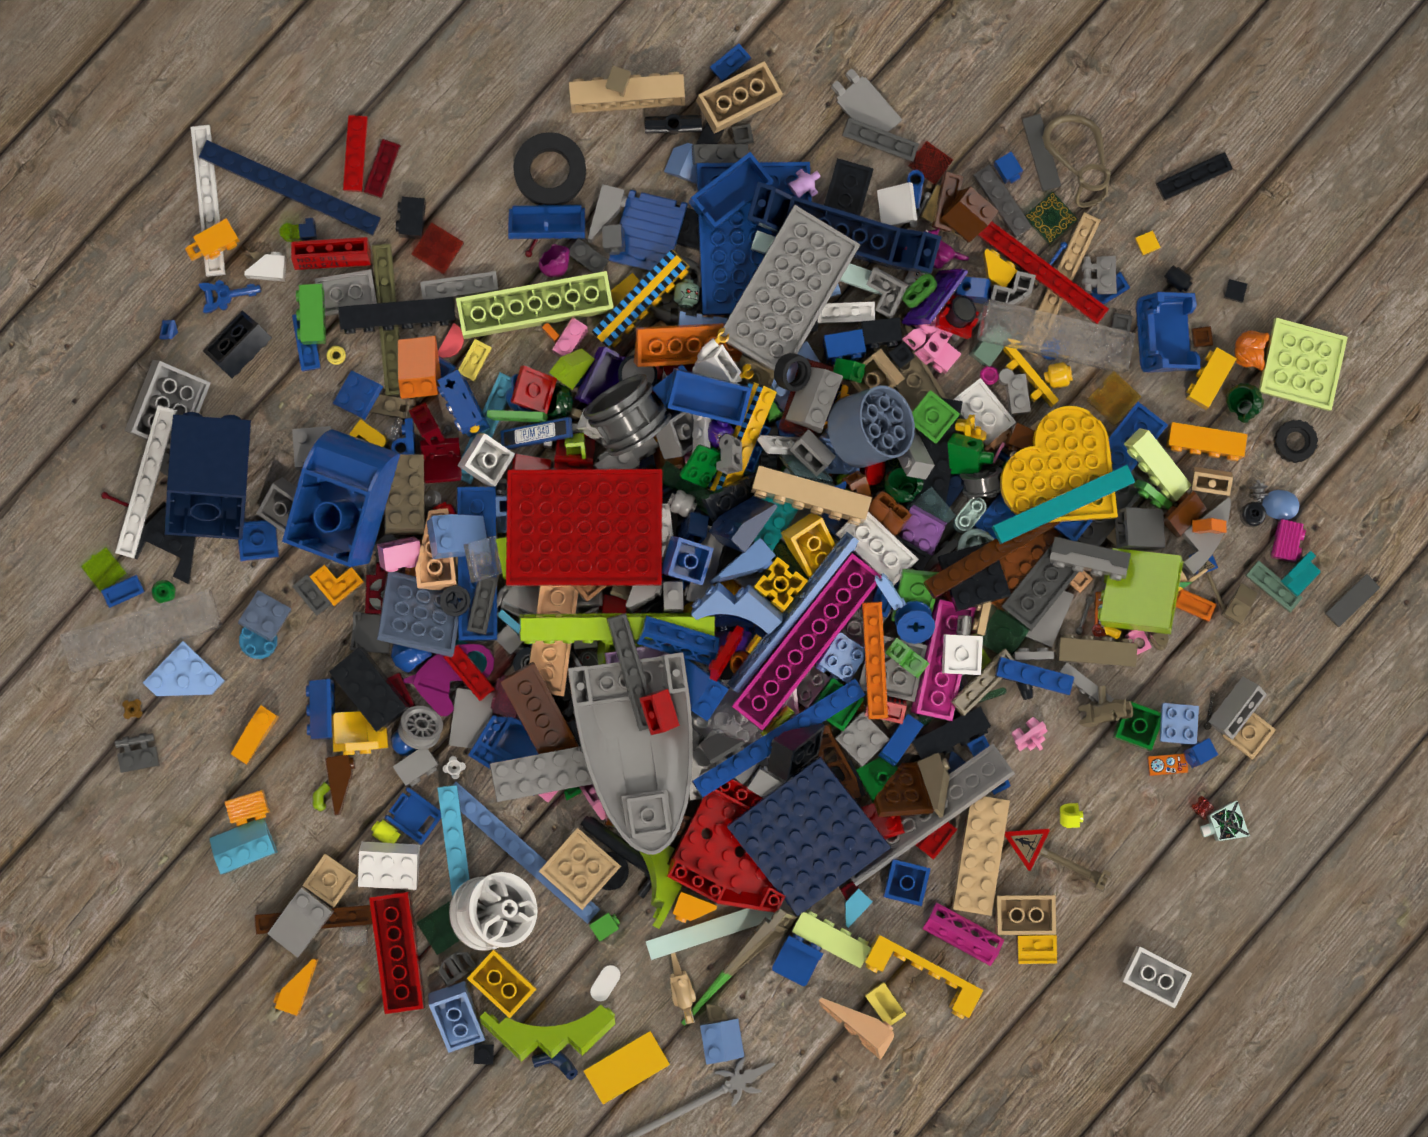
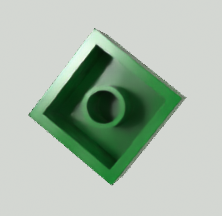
M1131 702L1133 716L1126 719L1120 717L1112 738L1151 751L1160 729L1161 712Z

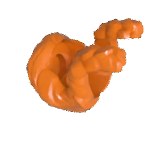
M1252 330L1242 333L1235 343L1234 355L1237 358L1236 363L1246 368H1258L1262 372L1265 367L1264 348L1268 347L1270 335Z

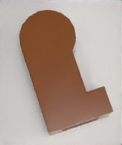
M858 470L842 479V482L846 481V488L851 492L872 497L866 476Z

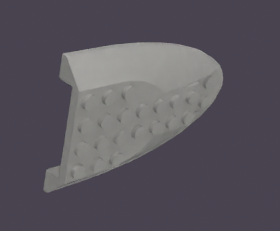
M683 652L639 659L649 694L668 689L680 726L669 731L654 735L650 734L649 729L642 731L638 729L619 662L568 668L579 740L587 770L601 805L620 836L631 847L645 854L654 855L660 853L671 844L681 826L688 805L692 777V717Z

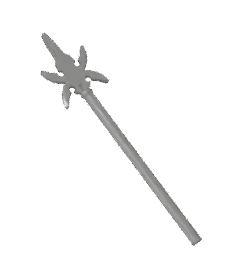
M743 1057L736 1065L735 1074L726 1070L715 1072L717 1075L731 1077L730 1081H725V1085H721V1087L623 1137H640L724 1093H733V1090H737V1094L734 1095L731 1107H733L740 1100L742 1090L751 1094L762 1092V1090L753 1087L747 1088L746 1084L753 1083L758 1076L771 1069L775 1063H769L754 1070L748 1069L743 1074H740L739 1071L742 1070L746 1059Z

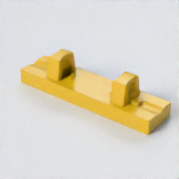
M1011 342L1003 348V351L1010 358L1011 362L1005 368L1013 371L1017 367L1022 374H1026V379L1036 389L1029 396L1032 401L1035 402L1038 398L1042 397L1052 408L1059 399Z

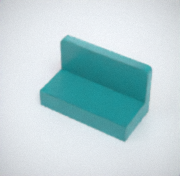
M1309 551L1281 580L1295 596H1299L1321 572L1311 562L1316 557L1312 551Z

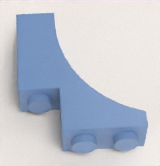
M718 582L715 586L711 585L706 590V595L702 599L698 598L692 604L691 615L696 620L715 614L735 615L755 623L768 634L782 623L783 613L750 584L745 589L742 587L733 595Z

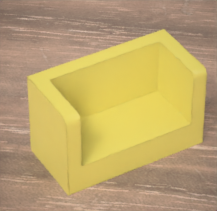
M884 982L865 994V997L883 1022L886 1021L888 1024L893 1025L907 1015Z

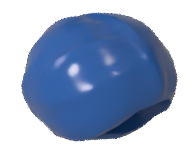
M393 644L391 650V658L395 666L407 673L412 671L421 662L428 660L432 655V652Z

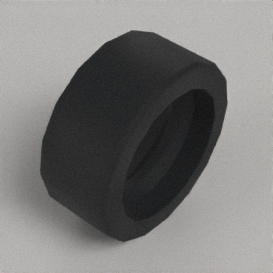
M794 353L785 354L775 365L774 379L777 385L783 389L796 392L802 390L810 380L811 365L801 355ZM797 361L798 374L792 382L788 383V369L791 364Z

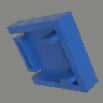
M407 786L405 790L411 794L410 797L402 793L389 810L395 817L392 818L386 815L384 818L422 845L442 819L441 811ZM429 816L433 817L435 821L425 834L419 831L421 826Z

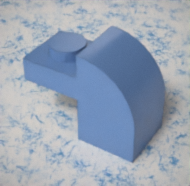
M496 495L497 533H507V495Z

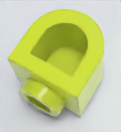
M1078 803L1062 805L1060 807V824L1066 828L1080 827V822H1083V811H1079Z

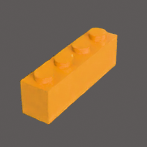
M1171 422L1169 424L1166 447H1170V450L1174 452L1188 450L1189 454L1193 455L1207 453L1208 457L1211 458L1225 456L1227 460L1238 461L1245 456L1248 434Z

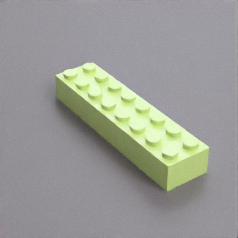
M607 271L456 298L464 339L545 325L546 323L568 321L572 317L579 319L607 314L614 309Z

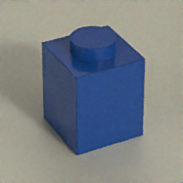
M1012 152L996 160L993 165L1005 184L1008 182L1012 184L1021 178L1020 175L1023 169Z
M1210 738L1202 740L1197 745H1193L1183 751L1185 759L1191 768L1202 765L1218 755Z

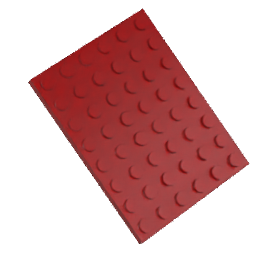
M508 470L506 586H662L663 470Z

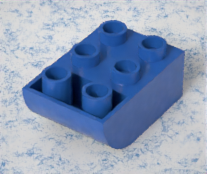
M334 429L325 432L315 442L304 462L282 542L348 567L369 564L400 453Z

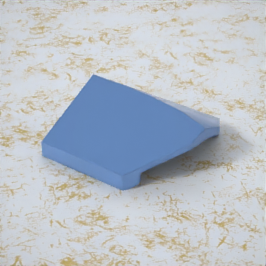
M686 143L673 148L664 173L697 184L696 165H693L692 160L693 144Z

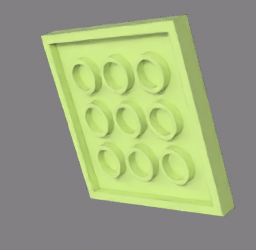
M1275 318L1266 353L1265 367L1260 380V392L1331 411L1348 337Z

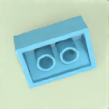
M265 818L253 820L209 838L213 857L220 874H226L278 853Z

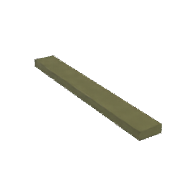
M391 244L372 245L377 303L397 302ZM394 327L392 331H383V328H379L385 395H400L398 383L399 327Z

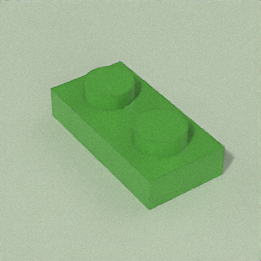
M1137 479L1133 485L1139 490V495L1152 500L1150 503L1158 509L1161 507L1169 509L1173 504L1147 482Z

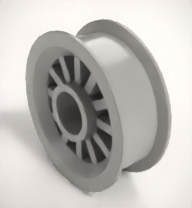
M413 706L403 713L398 733L402 741L408 746L415 749H428L439 741L443 729V721L440 715L433 709L426 706Z

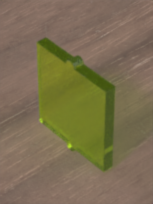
M107 547L96 555H92L91 559L81 566L100 592L116 584L120 578L127 574Z

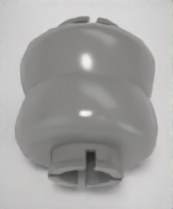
M678 490L676 494L672 493L668 504L671 505L670 511L678 513L684 518L690 512H694L697 503H694L695 496L686 494L682 490Z

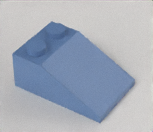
M447 514L431 516L427 521L432 559L489 554L483 516Z
M759 538L749 546L745 553L742 552L709 582L715 584L752 575L756 571L761 573L773 563L771 559L776 555Z
M465 981L428 993L429 1007L448 1053L485 1041L475 1006Z

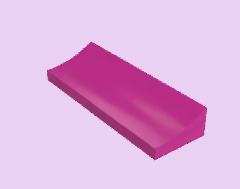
M935 599L932 611L935 630L932 636L925 641L927 649L924 659L929 665L920 676L911 713L949 721L953 720L955 707L950 701L959 692L962 674L942 673L944 634L957 635L958 616H970L973 623L975 607L956 612L953 602Z

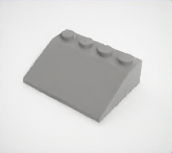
M153 360L124 431L148 440L158 405L177 410L176 415H183L187 412L199 413L211 383L164 362ZM171 434L167 444V448L169 449L171 444Z

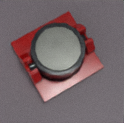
M951 295L937 314L935 327L969 339L972 335V328L979 320L976 318L979 312L976 311L975 304L968 297Z

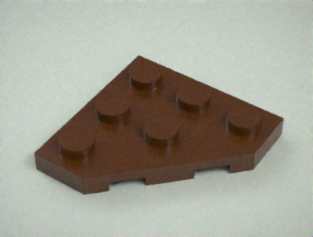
M918 762L901 763L894 775L890 777L883 789L876 795L874 804L878 817L931 814L934 812Z

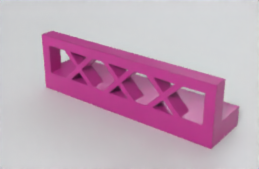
M937 902L923 926V930L989 966L992 965L998 956L1005 940ZM937 911L943 913L946 918L942 919L935 914ZM954 921L961 923L962 928L955 926ZM971 931L978 932L980 937L973 936ZM988 940L998 943L997 947L995 948L990 945Z

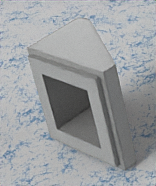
M958 616L957 635H971L972 617Z

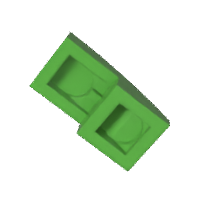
M898 638L894 640L885 652V654L917 679L929 665L924 658Z

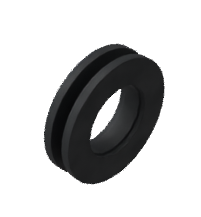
M546 132L529 138L519 148L514 159L513 170L516 184L521 193L537 205L566 204L578 195L584 185L586 164L583 153L573 140L562 134ZM544 152L559 153L569 164L567 179L561 185L554 188H545L538 185L531 176L533 160Z

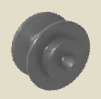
M1256 480V483L1249 487L1253 490V494L1249 495V497H1253L1258 503H1261V499H1265V496H1269L1264 491L1268 486L1260 483V480Z

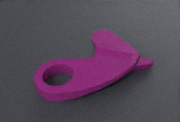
M482 644L459 645L466 654L472 651H479L484 654L487 660V667L482 673L488 678L494 670L495 662L491 650ZM436 654L415 675L403 680L404 683L413 684L437 714L446 717L454 710L453 702L449 696L450 682L462 681V679L443 658L444 655Z

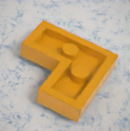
M324 564L310 576L334 607L364 583L352 567L336 579Z

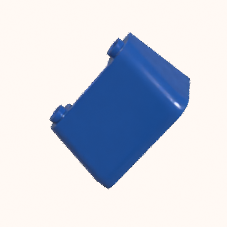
M1156 292L1138 299L1136 304L1140 366L1143 372L1153 373L1201 369V358L1196 351H1190L1188 315L1193 313L1197 306L1195 293Z

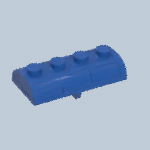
M581 205L513 206L512 209H509L508 238L509 240L585 239V208H582Z

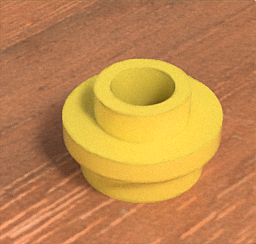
M332 346L328 349L327 359L331 364L339 365L344 362L346 353L342 347ZM336 352L340 353L338 359L333 358V354Z

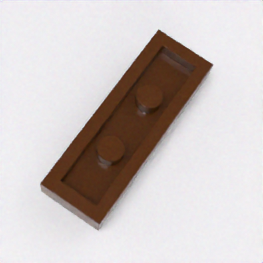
M947 171L943 173L932 223L933 228L946 232L952 231V228L940 218L961 191L963 176Z

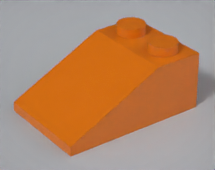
M436 335L399 339L398 383L401 399L439 395L440 392L437 387L440 385L437 380L441 379Z

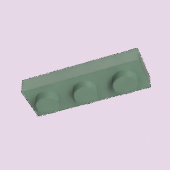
M1257 561L1245 575L1289 613L1292 612L1303 598L1301 595L1295 596L1281 582V579L1260 561Z

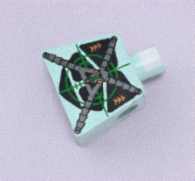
M1238 801L1230 802L1207 815L1209 824L1200 826L1203 837L1214 835L1216 841L1250 836Z

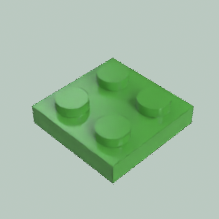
M931 390L912 412L915 428L935 444H937L960 415V413Z

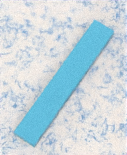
M499 373L482 411L490 428L480 433H485L491 438L499 421L489 419L487 417V410L504 411L507 406L506 392L512 387V377L503 373ZM475 436L470 438L462 457L466 453ZM462 469L461 481L472 484L474 477Z

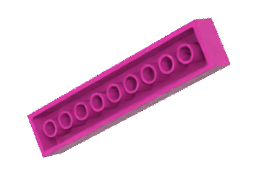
M851 553L731 707L763 731L877 585L875 576L877 575L879 578H882L881 575Z

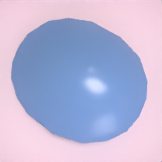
M1271 491L1268 493L1269 496H1265V499H1263L1262 505L1266 510V514L1274 519L1288 520L1293 518L1299 511L1297 497L1288 491Z

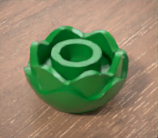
M160 580L152 587V597L158 603L166 604L175 598L176 588L168 580Z

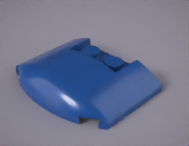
M497 716L491 717L468 756L489 769L490 763L538 755L520 720Z

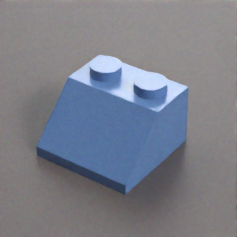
M738 1018L700 1024L706 1065L744 1057Z

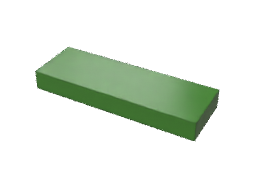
M487 410V417L493 421L547 422L548 415L544 412Z

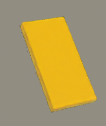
M649 1031L583 1071L602 1104H605L669 1066L670 1063L652 1032Z

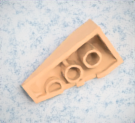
M448 508L428 511L418 562L415 568L417 588L445 590L450 586H457L454 557L432 559L427 521L431 516L449 514Z
M820 998V1006L838 1023L843 1021L845 1023L844 1027L851 1035L857 1034L858 1038L862 1041L861 1044L881 1060L894 1038L892 1026L886 1021L882 1023L879 1019Z

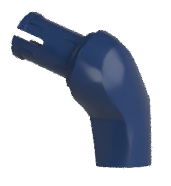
M561 1051L552 1059L545 1052L532 1056L535 1068L551 1063L569 1080L574 1079L578 1075V1071L573 1063Z

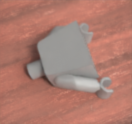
M505 585L502 587L497 595V616L501 610L517 616L519 614H536L540 586Z

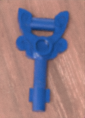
M218 280L215 285L199 283L200 289L205 292L206 304L203 312L206 314L218 308L223 311L226 310L228 304L231 303L232 297L249 295L251 297L257 296L256 293H261L260 285L255 286V284H249L245 288L230 290L221 280ZM212 291H216L218 294L217 302L215 303Z

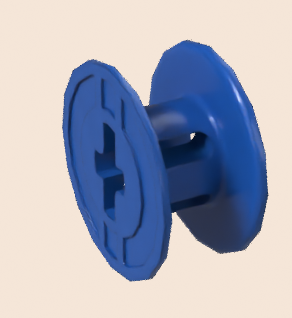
M910 601L896 611L894 617L895 624L897 626V633L902 640L907 643L916 644L922 643L932 636L935 630V621L928 605L919 601Z

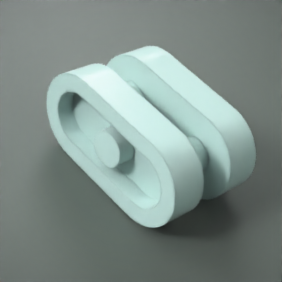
M979 497L970 499L954 519V529L959 533L971 530L986 511L985 501Z

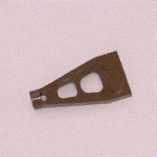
M827 725L824 727L823 735L828 733V737H822L818 757L821 756L825 761L824 749L827 747L834 748L837 761L826 764L829 768L831 766H839L845 775V779L841 782L853 799L861 797L857 779L831 733V726Z

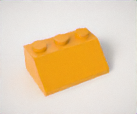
M681 891L672 914L676 915V920L686 923L687 920L692 921L716 910L717 905Z

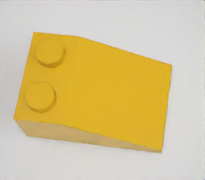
M813 513L808 514L781 532L789 550L809 579L836 546L823 518Z

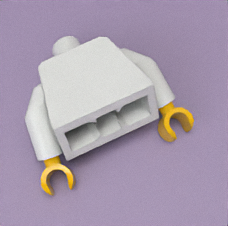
M721 328L718 331L716 339L712 338L702 347L697 355L698 360L693 366V373L734 383L742 381V378L751 379L754 375L753 370L749 371L751 369L750 364H745L741 372L724 346L719 345L720 342L725 343L729 339V334L725 337L721 336L725 328Z

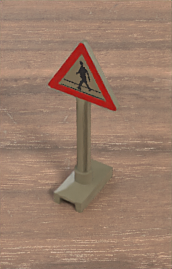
M1050 829L1005 832L1004 836L1028 871L1032 870L1037 857L1041 855L1089 878V881L1097 884L1096 889L1104 893V886L1108 881L1107 878L1110 879L1112 873L1104 870L1102 874L1095 870L1091 871L1043 848Z

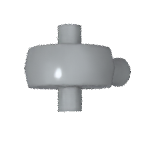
M430 490L425 494L424 502L426 505L424 512L428 513L430 508L441 503V495L438 491Z

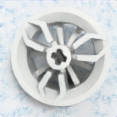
M499 872L488 876L475 877L464 882L452 897L449 910L451 926L456 936L470 948L487 951L499 947H511L524 941L532 932L537 919L536 898L529 885L514 874Z

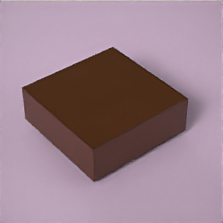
M1211 326L1191 329L1193 348L1213 346Z

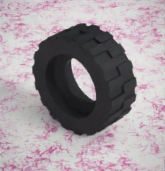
M1291 420L1284 423L1276 431L1273 440L1276 453L1281 456L1280 458L1287 460V462L1298 463L1308 459L1314 454L1318 446L1317 433L1314 431V427L1302 420ZM1299 432L1304 436L1305 445L1302 449L1295 451L1288 447L1286 440L1290 433Z

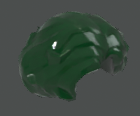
M558 382L555 385L547 413L548 417L553 420L567 417L573 405L571 390Z
M1249 383L1237 384L1226 395L1229 411L1235 412L1238 420L1243 423H1248L1250 419L1254 418L1263 409L1264 399L1260 390Z
M899 466L885 476L884 492L893 497L896 503L910 502L922 491L923 479L906 476L902 466Z

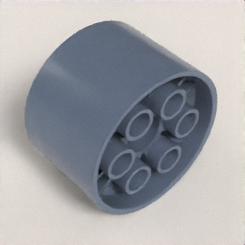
M880 385L839 399L832 406L828 416V434L835 452L845 463L856 468H864L905 454L912 445L915 424L912 411L904 397L895 389Z

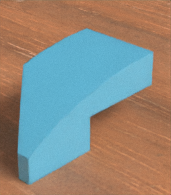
M857 889L845 902V924L847 928L873 902L860 889Z

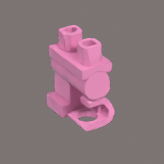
M936 317L930 324L913 325L916 329L902 338L906 344L913 350H916L914 354L926 365L936 359L949 338L953 335L935 327ZM908 339L913 340L916 345L911 344Z

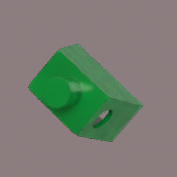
M953 433L948 441L951 474L979 473L984 463H993L994 453L984 452V443L980 439Z

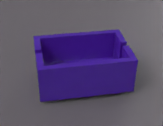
M598 347L594 355L595 360L588 368L574 398L589 405L597 396L619 382L618 369L626 357L619 356V353L607 347Z

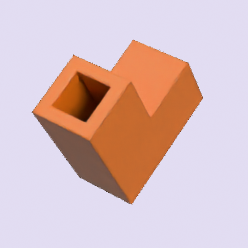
M1214 518L1192 520V532L1199 534L1227 533L1226 521Z

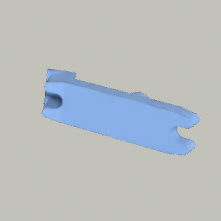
M884 573L881 574L882 578L876 575V584L891 607L896 610L905 606L906 602L895 590L893 582Z

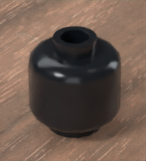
M1249 502L1240 510V520L1247 527H1257L1266 519V510L1258 502Z

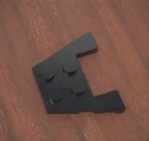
M162 508L144 526L135 559L138 560L146 542L181 558L173 577L190 584L197 537L165 535L166 509Z

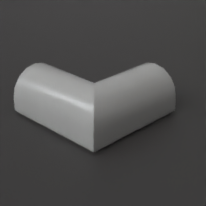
M874 267L866 285L882 293L875 310L889 318H893L908 284Z

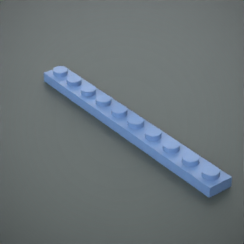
M848 532L843 535L783 612L782 623L770 634H765L727 684L739 694L747 687L749 680L759 672L760 666L765 660L770 658L772 651L784 640L786 633L795 626L797 619L807 611L812 600L818 597L820 590L832 579L835 571L844 564L846 557L855 550L859 542Z
M455 781L453 785H457L461 812L588 924L599 912L600 908L592 901L583 910L576 906L539 873V870L547 861Z

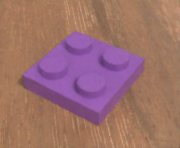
M913 505L909 510L911 517L900 531L899 537L926 553L933 555L947 523Z

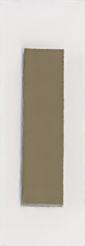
M1003 649L981 670V675H976L950 701L962 716H965L1002 679L995 676L999 658L1003 657L1015 661L1006 649Z

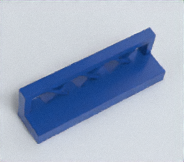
M646 616L642 632L637 639V644L669 654L683 652L686 659L710 665L718 653L720 638ZM645 637H648V638H652L653 640H647V639H644V638H645ZM705 654V655H708L709 657L707 658V657H703V656H700V655Z

